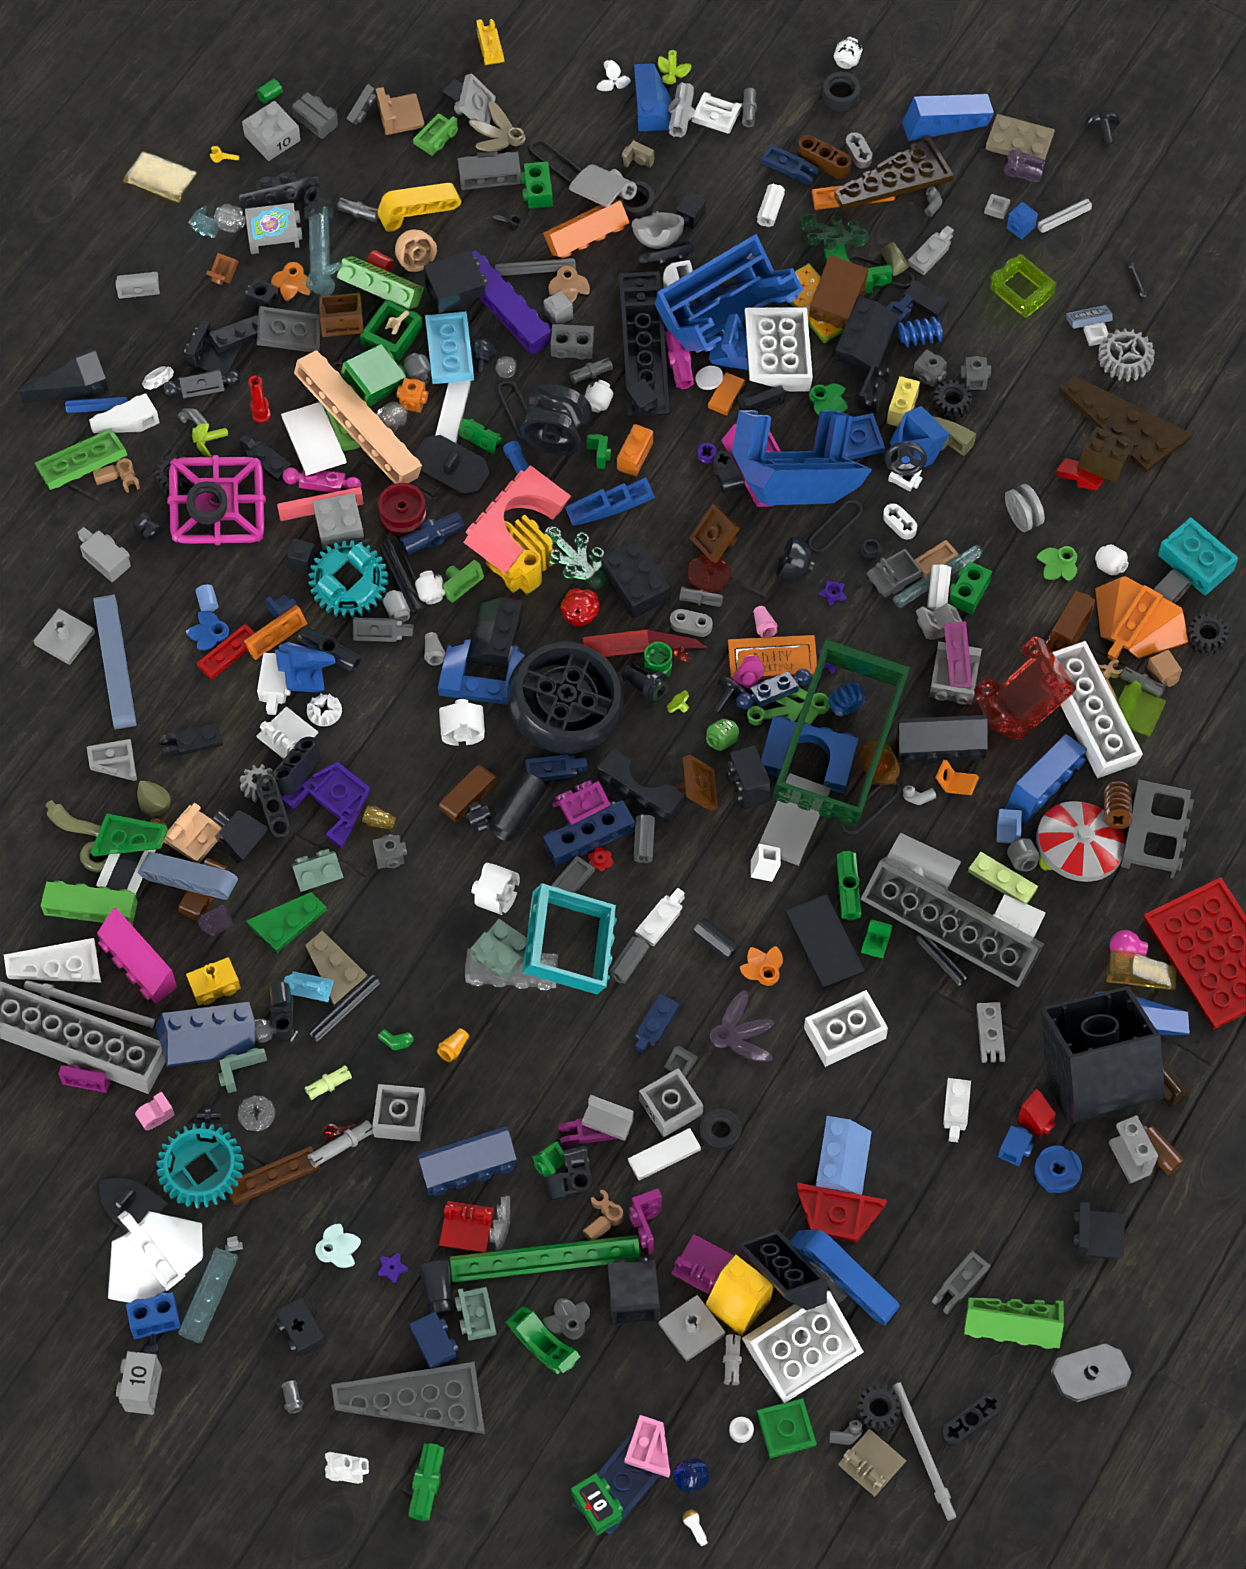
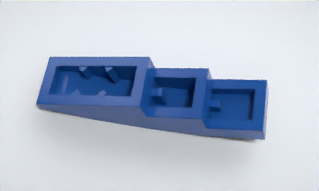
M645 477L629 486L623 483L607 492L601 489L565 508L572 525L576 526L626 511L654 499L655 496L649 481Z

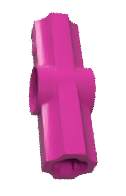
M667 330L664 333L668 350L669 368L673 371L676 387L687 389L694 385L690 367V353Z

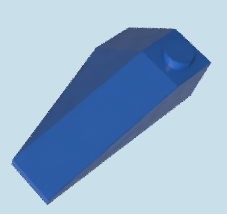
M634 64L638 131L670 130L671 113L668 111V107L672 100L655 65Z

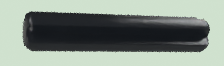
M919 933L916 941L958 985L965 983L968 978L967 974L936 941Z

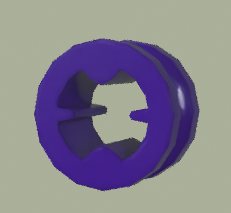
M711 443L701 444L698 447V459L702 463L713 462L716 455L715 446ZM703 451H711V456L707 457V454L703 456Z

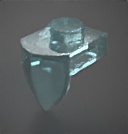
M203 206L195 211L188 223L200 234L215 238L218 233L217 222L215 219L205 216L207 206Z

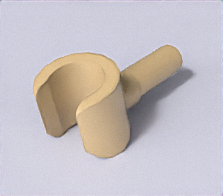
M405 311L397 318H389L385 329L393 328L392 334H396L402 320L409 315V312Z

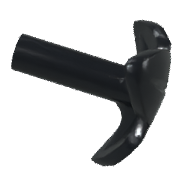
M1102 111L1098 115L1092 116L1086 124V129L1097 122L1101 123L1105 145L1113 144L1109 122L1119 124V116L1112 111Z
M728 677L719 678L717 684L728 687L713 709L721 713L734 693H747L746 690L733 679Z

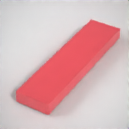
M361 487L279 503L277 506L280 521L314 515L313 501L352 493L355 494L357 506L363 505Z

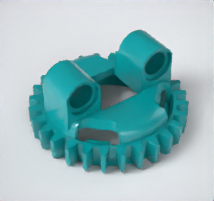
M344 540L341 547L335 542V549L333 550L327 546L328 553L325 554L321 551L322 559H314L318 565H311V569L315 573H309V578L314 579L309 582V586L315 587L310 590L311 594H317L314 600L316 602L321 601L319 604L321 608L327 606V613L334 609L336 617L339 612H342L343 618H346L347 613H350L351 617L354 618L355 612L363 616V609L370 613L369 605L372 604L374 607H377L375 599L382 601L383 598L379 593H386V589L383 586L388 585V581L383 579L388 577V573L383 571L386 569V565L380 564L383 560L382 557L375 558L377 556L376 550L370 553L371 548L369 545L364 547L362 542L355 545L354 540L351 541L350 546H347ZM347 561L363 575L348 591L333 576ZM374 568H375V570H376V572H377V573H375V575H376V581H375V583H376V584L373 583V570H374ZM341 601H355L358 607L354 608V604L342 605L341 608L338 603Z
M194 1123L192 1124V1130H188L184 1126V1133L180 1134L176 1130L177 1138L168 1137L170 1145H162L166 1152H159L158 1154L159 1158L162 1159L157 1161V1166L161 1168L157 1170L158 1176H163L159 1179L160 1184H166L163 1188L164 1191L168 1192L171 1190L169 1193L170 1198L173 1199L177 1196L179 1204L181 1202L186 1203V1206L189 1207L194 1202L196 1208H198L200 1202H203L205 1207H208L209 1201L212 1200L216 1205L217 1197L225 1200V1192L233 1193L230 1186L238 1187L239 1185L235 1178H242L241 1172L237 1170L244 1169L243 1164L238 1163L244 1160L243 1155L239 1154L241 1148L235 1146L237 1144L235 1138L230 1140L231 1135L229 1132L223 1135L222 1127L215 1132L213 1124H211L209 1129H206L204 1123H202L201 1129H197ZM196 1134H200V1138L209 1139L215 1136L217 1142H201L197 1139ZM206 1153L207 1158L218 1172L197 1185L185 1169V1166ZM172 1155H174L173 1171L169 1173L168 1168L171 1166Z

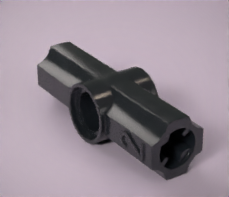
M308 626L301 630L297 638V644L332 654L335 658L334 664L349 673L355 672L362 660L360 655L338 644L334 637L324 636ZM328 648L333 649L332 651H325Z

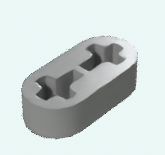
M850 133L846 137L845 146L851 159L859 168L869 167L872 162V152L865 139L859 133Z

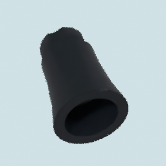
M434 1261L420 1265L418 1271L423 1282L430 1313L436 1312L437 1316L452 1313L453 1296L450 1280V1261Z

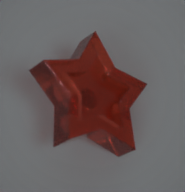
M680 646L679 650L671 648L672 655L675 658L689 662L691 657L683 652L684 647Z

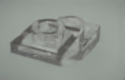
M510 1196L501 1197V1205H497L498 1219L501 1220H493L494 1228L489 1229L490 1243L495 1242L496 1250H501L508 1234L511 1219Z

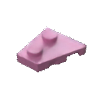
M640 1415L625 1463L669 1478L670 1467L663 1423Z

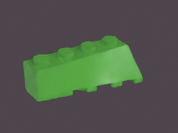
M969 1298L964 1334L974 1338H993L999 1342L1013 1341L1020 1345L1032 1344L1046 1349H1060L1064 1325L1063 1301H1055L1054 1305H1044V1300H1034V1304H1024L1020 1299H1011L1007 1303H1002L1000 1299Z

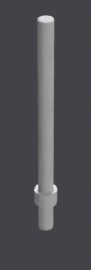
M26 980L24 984V989L40 993V996L48 999L53 997L153 1028L155 1019L55 989L53 985L46 983L42 985Z
M896 1383L892 1388L895 1391V1395L898 1394L902 1412L935 1489L934 1495L937 1503L941 1504L947 1520H952L956 1518V1514L949 1500L951 1499L947 1488H944L902 1384Z

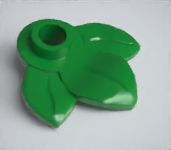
M830 384L826 387L816 385L810 390L809 399L814 403V411L818 416L820 415V410H837L843 413L848 409L846 402L840 397L845 392L843 386L839 384Z

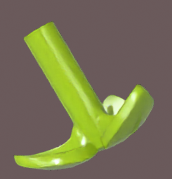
M675 50L669 51L668 60L660 56L658 58L660 71L666 73L662 77V81L666 84L675 83V75L682 78L688 74L692 67L691 64H682L676 68L677 52Z
M199 424L196 428L192 429L194 443L197 442V448L204 456L211 457L204 445L205 442L228 436V430L222 428L207 432L209 424Z

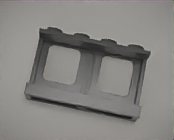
M1138 780L1132 805V823L1128 826L1126 846L1121 862L1122 868L1130 869L1131 863L1171 871L1170 878H1174L1176 871L1181 870L1183 858H1179L1180 851L1184 852L1186 838H1183L1184 831L1188 832L1190 819L1186 817L1187 812L1192 811L1194 802L1193 799H1190L1191 790ZM1156 793L1184 800L1180 820L1156 816L1151 813L1153 797ZM1152 832L1176 838L1177 844L1174 858L1165 859L1145 854L1146 834Z

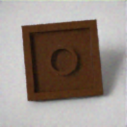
M712 504L690 536V539L711 561L717 563L728 546L732 547L736 543L737 537L735 535L740 527L718 505Z
M692 755L683 757L685 782L676 784L674 788L710 811L718 809L714 769Z

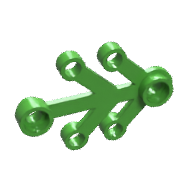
M799 688L798 692L789 695V697L795 698L798 696L805 701L807 691ZM814 694L805 722L812 724L818 714H824L830 709L829 698L825 694ZM786 696L777 700L784 707L763 710L759 706H753L748 710L747 720L752 725H760L764 720L772 719L773 716L788 715L787 718L795 722L801 713L804 702L798 703ZM822 703L823 706H816V704ZM758 716L760 719L755 720L752 717Z

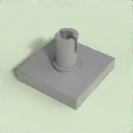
M473 74L465 76L460 101L455 103L454 108L457 114L464 113L470 120L474 119L490 124L491 115L488 109V102H495L496 97Z
M58 609L34 639V644L70 665L94 635L95 631L89 625Z
M698 1295L659 1321L660 1327L686 1362L725 1336V1331Z

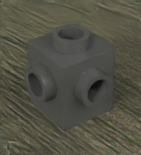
M926 350L915 362L913 375L918 377L922 383L934 387L938 382L941 383L947 375V362L941 356Z
M966 357L965 365L961 366V378H965V388L969 387L970 390H986L988 378H991V365H987V357Z
M388 834L382 838L372 840L378 869L386 867L396 868L400 864H404L403 856L407 855L405 842H400L399 835Z

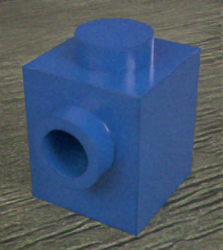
M1021 202L1009 213L1007 229L1022 240L1035 228L1038 213Z
M1011 1126L1000 1148L998 1157L1019 1167L1023 1157H1029L1034 1144L1030 1142L1033 1135L1029 1134L1022 1127Z

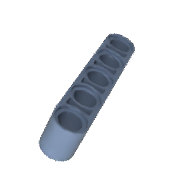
M148 852L138 870V874L148 881L224 900L229 898L238 881V878L227 870L154 852Z

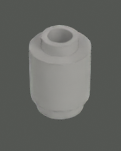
M393 590L386 593L383 604L390 619L402 620V623L410 618V609L402 592Z

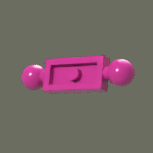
M287 468L283 472V479L287 484H295L299 481V488L333 493L342 491V488L348 490L362 486L361 481L356 477H350L345 480V473L322 470L306 476L304 469L302 473H299L295 468Z

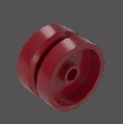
M402 482L392 484L384 489L379 497L380 520L382 527L387 533L393 534L395 537H402L418 530L420 525L426 521L425 499L418 487Z

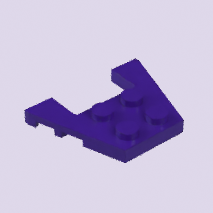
M336 762L315 773L312 778L304 781L293 794L280 795L283 803L291 810L309 795L340 820L326 833V837L342 849L371 790L368 785L340 763Z

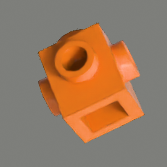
M404 378L403 385H399L397 390V398L400 400L401 409L421 413L423 404H426L428 399L425 382H421L418 379Z

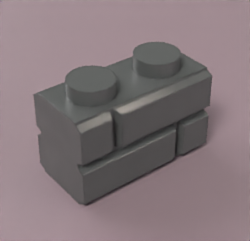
M306 93L301 97V100L292 105L293 117L321 139L325 138L329 132H332L338 126L337 112L332 107H326L318 96L313 97L310 93Z

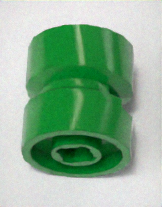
M654 642L648 645L644 652V668L653 674L662 671L669 677L672 672L671 648L663 642Z

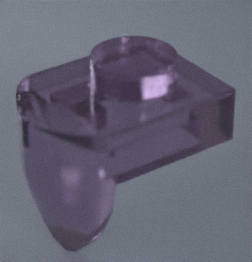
M225 905L201 914L198 918V927L210 936H215L234 926Z

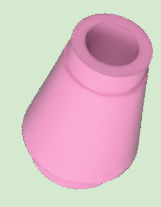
M765 606L756 607L753 612L757 633L762 638L773 637L777 633V623Z

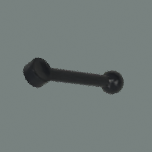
M1129 262L1127 268L1131 270L1140 292L1139 298L1146 299L1147 292L1141 286L1134 269L1135 264Z

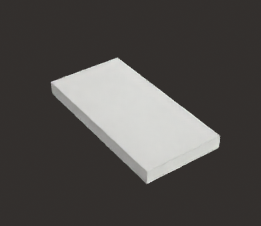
M321 402L281 414L306 476L346 463L343 451Z

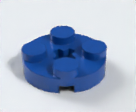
M1051 1146L1044 1149L1037 1158L1034 1172L1037 1181L1047 1192L1063 1193L1073 1189L1078 1184L1082 1172V1164L1077 1154L1072 1150L1070 1152L1064 1149L1063 1146ZM1055 1164L1064 1168L1061 1172L1062 1174L1053 1172Z

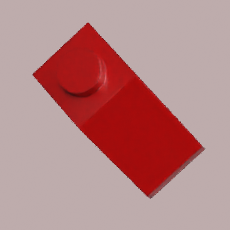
M1036 1089L1022 1105L1017 1122L1040 1138L1044 1133L1048 1135L1054 1128L1056 1113L1041 1092Z

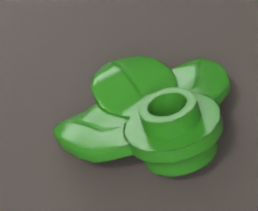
M1064 546L1059 550L1047 548L1038 554L1037 559L1046 564L1044 568L1045 579L1055 580L1062 576L1065 580L1070 581L1076 576L1077 567L1075 563L1077 561V553L1072 547Z

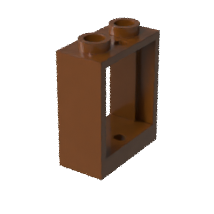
M360 293L319 297L322 337L364 333Z
M1074 592L1052 630L1047 651L1052 653L1075 645L1090 621L1095 599L1086 593Z

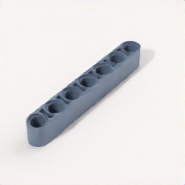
M112 594L96 597L93 600L114 729L137 726L116 596Z

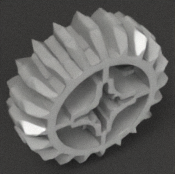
M1125 328L1122 332L1116 329L1114 334L1109 332L1107 338L1104 337L1099 346L1098 360H1100V367H1104L1105 373L1111 372V378L1118 376L1119 381L1122 378H1126L1128 382L1132 377L1136 381L1139 376L1143 377L1151 369L1155 354L1154 349H1152L1153 345L1148 342V337L1142 338L1141 332L1136 334L1134 329L1130 332H1127Z

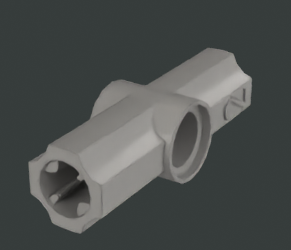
M681 83L677 86L675 99L668 107V111L671 113L669 133L673 137H682L686 134L688 121L695 112V109L691 107L694 87L689 83Z

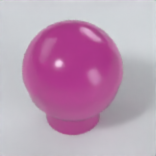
M1121 930L1112 936L1110 951L1116 959L1120 961H1130L1134 958L1143 960L1146 956L1148 943L1140 941V938L1135 933L1129 930Z

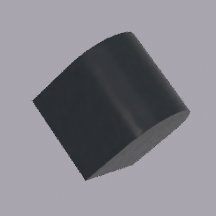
M1129 986L1040 1008L1047 1071L1059 1109L1068 1123L1072 1124L1159 1102L1163 1099L1164 1075L1160 1034Z

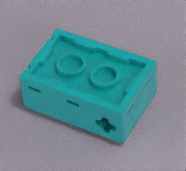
M1191 517L1169 535L1168 539L1166 538L1161 543L1158 556L1173 569H1176L1191 580L1192 585L1204 596L1235 570L1238 560L1235 554Z

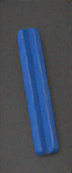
M126 397L68 400L65 403L67 413L106 411L128 401Z

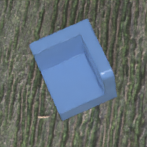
M999 809L996 838L998 843L1011 844L1014 840L1020 838L1021 810Z

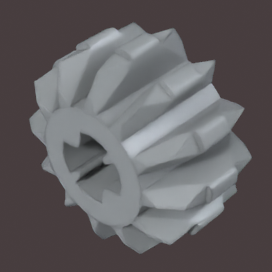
M253 764L252 770L245 769V775L240 777V782L242 783L240 785L241 791L244 792L247 799L252 797L254 802L259 798L255 785L258 778L267 774L273 777L272 769H265L263 764L259 768H256ZM262 779L260 787L263 791H269L272 788V783L269 779Z

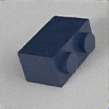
M436 1312L410 1324L411 1332L429 1369L443 1367L457 1360L456 1352L459 1350L453 1338L449 1339L445 1332L448 1330V1327L443 1317L438 1318Z

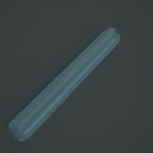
M974 545L944 565L951 567L952 575L960 570L961 567H965L969 561L972 562L982 555V550L978 545ZM931 573L894 596V604L901 608L929 590Z

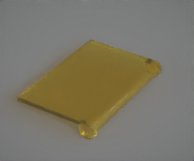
M143 152L125 175L124 182H129L179 203L181 194L196 176L197 172Z

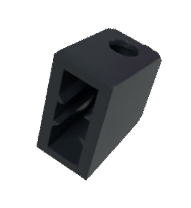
M220 809L212 818L221 827L215 838L237 863H240L269 829L240 810H237L229 817Z

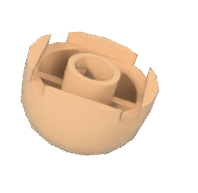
M412 229L404 232L397 239L395 245V255L399 263L406 270L412 272L424 270V265L428 264L429 261L432 263L437 253L436 243L430 235L422 230Z

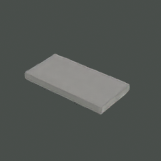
M789 773L786 780L787 784L826 797L829 796L831 791L829 787ZM777 801L759 844L780 848V859L799 866L819 820V812L812 809L810 811L802 810L797 804L791 802L785 804Z

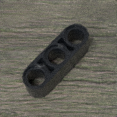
M307 736L300 739L274 770L273 777L277 782L280 794H293L322 759L315 738Z
M268 774L258 778L255 784L270 833L277 838L283 837L288 834L290 823L279 788L274 777ZM262 779H269L271 781V790L263 791L261 789L260 782ZM269 800L278 802L279 808L277 812H270L267 809ZM277 821L285 824V831L282 834L274 831L273 826Z

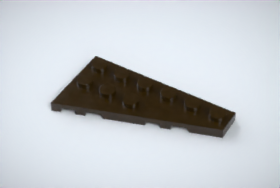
M1077 376L1072 377L1060 386L1059 392L1096 427L1107 429L1111 433L1127 437L1129 440L1136 442L1130 459L1145 473L1192 437L1191 433Z

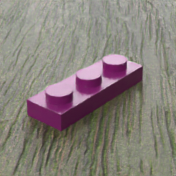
M966 621L944 623L950 686L958 688L972 687Z

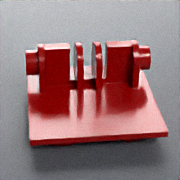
M448 1201L445 1205V1218L439 1246L486 1253L494 1208Z

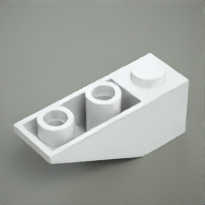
M146 393L136 396L122 405H116L111 410L97 414L92 419H89L93 433H102L109 429H112L114 433L141 432L159 423L157 411Z

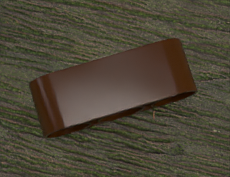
M804 135L799 139L798 157L805 159L806 162L811 163L819 170L837 179H845L850 175L851 157L847 153L810 135Z
M479 764L444 797L438 809L453 822H459L465 817V813L468 812V805L475 802L479 803L495 787L498 778L482 764Z
M207 858L203 865L229 871L228 866L210 858ZM187 891L179 905L178 913L201 922L215 897Z

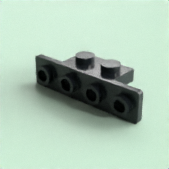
M283 172L276 177H263L259 181H255L256 190L240 193L239 200L242 212L245 213V209L281 205L302 200L310 187L317 186L320 188L316 175L297 179L294 172Z

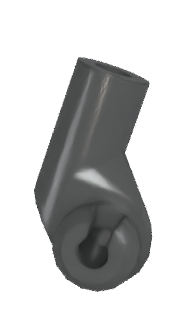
M929 187L926 190L929 205L924 212L929 217H932L942 205L941 195L935 187Z
M184 408L182 412L178 413V418L183 423L187 422V420H192L197 426L203 423L208 424L207 420L197 409Z
M853 1420L843 1432L830 1431L829 1443L853 1444L863 1432L862 1423L858 1420Z

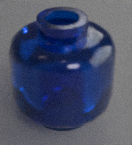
M692 1458L682 1461L675 1467L674 1481L683 1492L691 1493L701 1490L709 1482V1469L700 1459Z

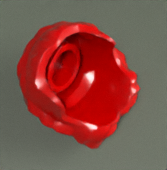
M570 589L560 606L564 619L575 627H582L591 623L599 611L597 593L589 589Z

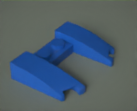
M464 640V644L455 647L447 646L438 686L439 696L507 704V687L510 676L516 665L525 656L519 652V647L515 645L513 647L506 681L465 676L471 640Z

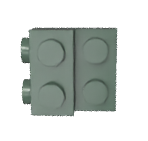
M498 919L487 933L484 932L472 946V959L479 965L484 964L489 967L496 977H503L508 981L524 961L527 938Z

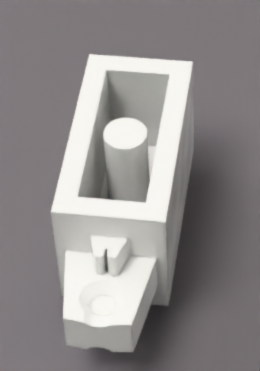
M263 653L257 689L259 701L267 702L266 711L269 715H276L278 703H285L286 695L290 696L291 693L290 690H287L285 672L278 671L275 653Z

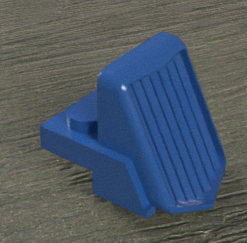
M730 314L727 324H725V332L716 335L721 336L722 340L715 343L716 347L710 351L709 360L714 365L749 370L746 327L743 326L737 314Z
M290 642L280 644L279 649L275 650L278 671L285 672L287 690L318 693L324 691L321 668L334 664V656Z

